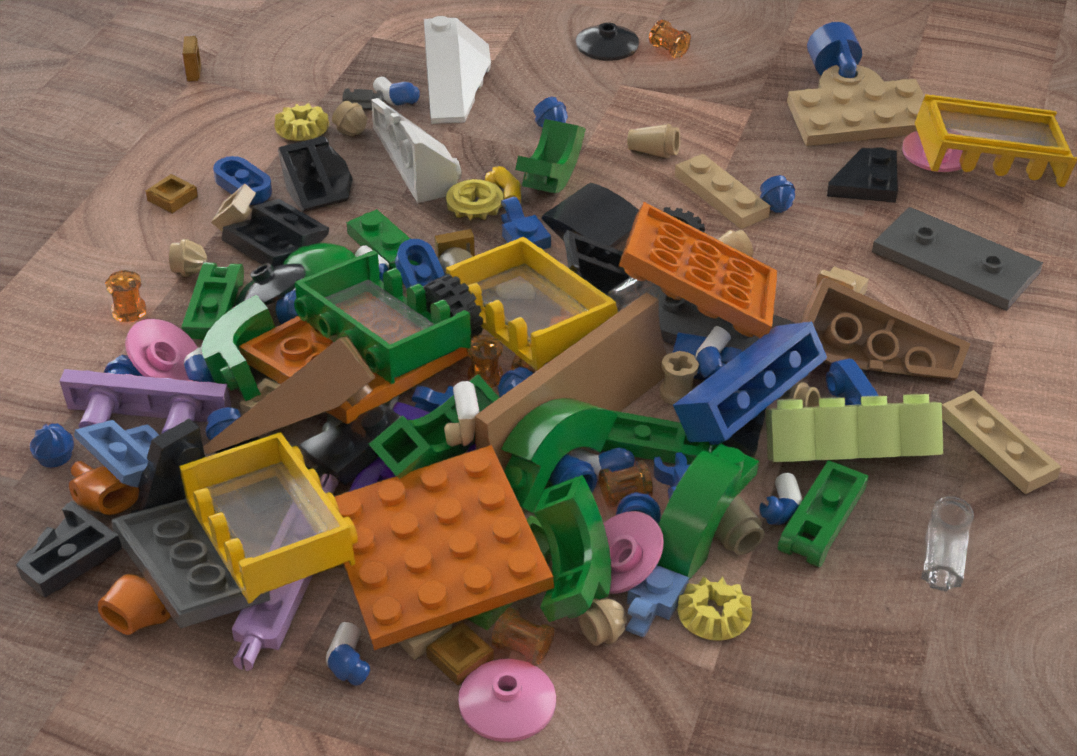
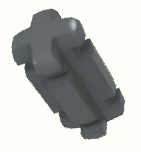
M347 88L344 89L342 96L343 102L358 103L363 109L372 110L371 99L378 98L384 102L381 90H377V93L367 89H354V92H350V89Z

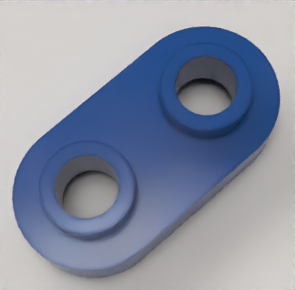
M229 156L215 162L213 166L215 182L231 195L242 185L246 184L256 193L249 205L262 204L271 197L272 185L270 176L246 159L238 156Z
M409 239L400 245L395 258V264L401 273L406 290L419 283L424 286L437 278L445 276L436 253L430 244L420 239ZM409 261H416L419 265H412Z
M848 358L835 361L830 365L829 372L826 374L827 388L837 398H845V405H860L862 396H879L853 359Z

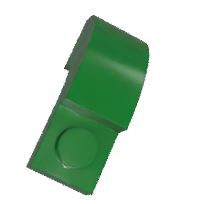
M545 119L541 137L533 155L530 158L518 156L515 170L524 172L522 186L552 193L561 192L574 171L586 128Z
M257 295L243 301L224 314L207 332L201 349L215 383L227 384L230 391L237 389L245 401L261 395L250 371V365L247 364L239 351V346L276 327L268 308Z
M479 374L469 381L475 387L479 412L500 398ZM453 395L437 409L421 418L407 420L402 415L369 445L391 471L401 479L411 471L462 455L469 447L475 444V434L473 440L464 447L463 444L454 447L447 445L445 425L459 422Z
M571 398L550 400L529 412L511 431L501 450L511 455L504 473L520 507L533 513L552 471L560 459L568 452L578 447H585L600 453L618 414L611 410Z
M720 444L712 453L704 450L701 451L676 486L658 524L662 530L664 541L658 566L687 576L689 579L708 559L714 534L727 508L757 475L759 460L743 454L736 448L727 447L723 444Z
M583 475L544 489L534 511L548 540L552 557V575L555 588L546 591L540 606L549 622L566 616L567 618H576L584 614L591 607L593 599L600 600L606 598L610 591L611 557L608 539L598 506Z

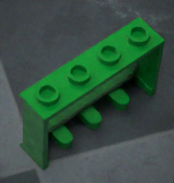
M374 250L295 282L296 299L294 307L299 318L309 323L321 332L324 337L329 338L333 342L347 336L370 370L390 384L395 383V377L397 378L439 359L460 347L471 348L470 313L463 310L450 318V307L442 299L431 304L430 314L426 310V293L421 284L418 283L408 287L406 298L403 296L402 276L397 268L384 272L383 281L380 280L378 253Z

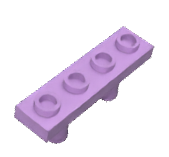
M64 369L59 381L68 409L85 411L79 423V428L109 421L112 413L167 418L161 432L162 434L189 418L192 421L207 422V418L212 412L221 408H232L227 384Z

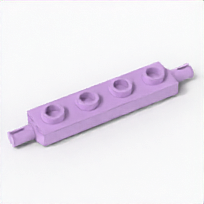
M323 474L320 477L323 491L333 494L338 486L336 477L330 475L328 478L327 474ZM294 502L270 551L316 535ZM313 575L271 590L270 601L241 609L232 627L234 641L242 643L233 659V663L237 668L243 670L245 666V671L251 670L262 648L280 649Z

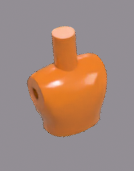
M77 461L71 467V474L75 478L69 482V491L73 500L84 509L113 515L130 508L138 499L139 488L123 484L104 465L92 468L83 461Z
M125 574L120 577L98 601L97 605L102 619L125 635H131L147 626L162 624L171 617L146 579L133 574Z

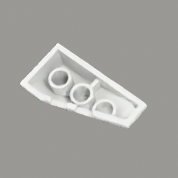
M436 16L432 19H424L431 124L465 122L475 102L476 91L478 88L481 89L483 77L491 68L489 44L457 18Z
M378 98L371 99L373 128L416 202L421 203L446 197L448 190L457 184V179L461 178V168L457 158H452L442 143Z

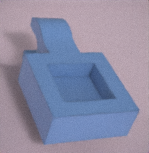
M656 565L652 573L643 582L628 590L627 604L630 605L628 615H631L632 618L626 627V631L644 637L656 615L670 620L678 606L679 596L686 589L689 577Z

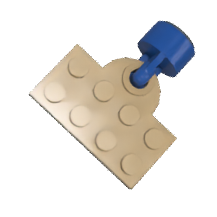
M831 22L819 27L812 33L807 43V51L816 71L821 75L818 89L789 91L787 98L788 106L805 146L907 136L917 131L915 120L923 102L924 94L916 79L884 82L876 72L858 65L862 58V48L852 28L846 23Z

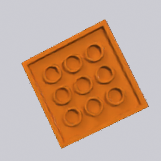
M643 202L636 215L619 266L625 268V272L638 281L648 280L660 286L662 292L676 300H682L683 298L697 305V309L702 314L714 319L720 317L730 322L734 329L747 337L755 335L761 338L768 334L773 323L778 271Z
M368 293L337 306L389 344L421 331ZM297 316L240 345L239 351L248 365L282 384L334 342L324 337L321 332ZM460 347L452 353L397 378L395 377V383L390 384L378 374L373 373L376 378L368 383L373 390L353 407L348 401H345L339 407L326 412L349 424L360 414L390 401L470 355V350Z
M492 445L411 471L401 479L395 476L335 496L339 513L343 518L349 517L352 520L357 532L358 543L353 544L355 564L350 565L348 561L343 564L374 651L555 588L553 575Z

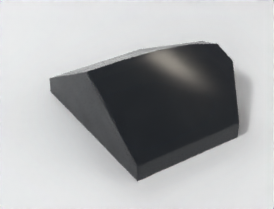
M324 136L278 147L287 192L302 212L348 201L353 178L346 161L329 145V141Z
M566 231L564 242L570 270L584 280H587L605 295L611 297L615 302L635 293L638 289L636 279L630 277L625 272V268L619 266L623 255L622 251L571 231Z

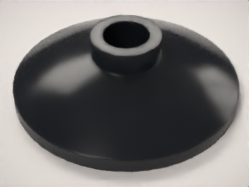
M605 22L582 30L577 35L576 46L582 54L590 58L613 61L633 55L638 50L639 38L628 28Z
M270 263L263 264L251 272L252 280L242 289L235 303L238 305L257 295L265 306L270 305L294 290L295 282L305 277L306 270L299 263L283 264L272 267Z

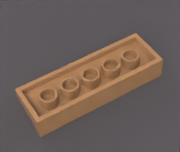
M646 292L475 415L476 450L492 445L503 470H505L511 455L501 450L515 426L534 408L550 400L571 398L607 410L621 412L664 379L665 372L661 366L662 360L667 353L659 323V299Z

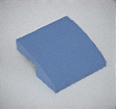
M114 420L75 429L74 437L123 484L132 487H138L142 472L148 463L147 454L151 440L159 436L148 424L124 430Z

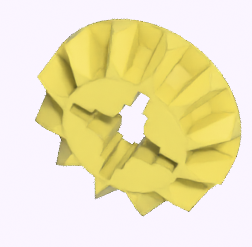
M310 103L305 106L295 104L293 108L284 107L282 112L275 115L274 126L277 134L283 138L294 141H306L324 134L329 127L328 114L323 112L321 107H311Z
M472 179L453 185L446 194L448 210L455 212L458 218L467 216L470 221L474 217H480L485 220L487 215H497L498 209L503 207L501 204V200L504 198L502 190L497 185L484 180ZM478 197V201L473 202V200H475V198Z
M703 576L697 585L688 583L684 593L679 596L678 616L685 628L698 637L716 641L732 639L743 633L751 622V596L742 593L740 584L727 585L723 576L718 582H710ZM708 600H715L718 606H723L722 617H720L718 611H715L713 606H708Z

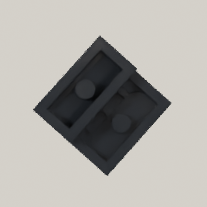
M590 182L544 213L541 219L563 241L564 234L568 230L614 248L629 237L639 209L613 191Z
M281 199L252 206L251 219L224 226L222 241L262 265L270 263L272 267L283 265L288 256L299 248L320 243L329 234V227Z

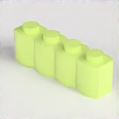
M929 394L903 395V403H887V396H862L860 405H845V398L840 397L819 398V406L803 407L802 399L777 400V408L766 409L768 460L773 462L943 454L942 403L929 402Z

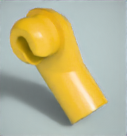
M496 166L492 168V171L486 173L485 181L491 182L504 190L503 200L516 197L521 204V183L505 167Z

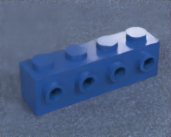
M812 321L775 326L768 334L762 336L673 404L689 442L708 441L710 445H715L728 440L736 431L758 416L762 410L780 398L793 385L805 378L813 369L826 360L827 355Z

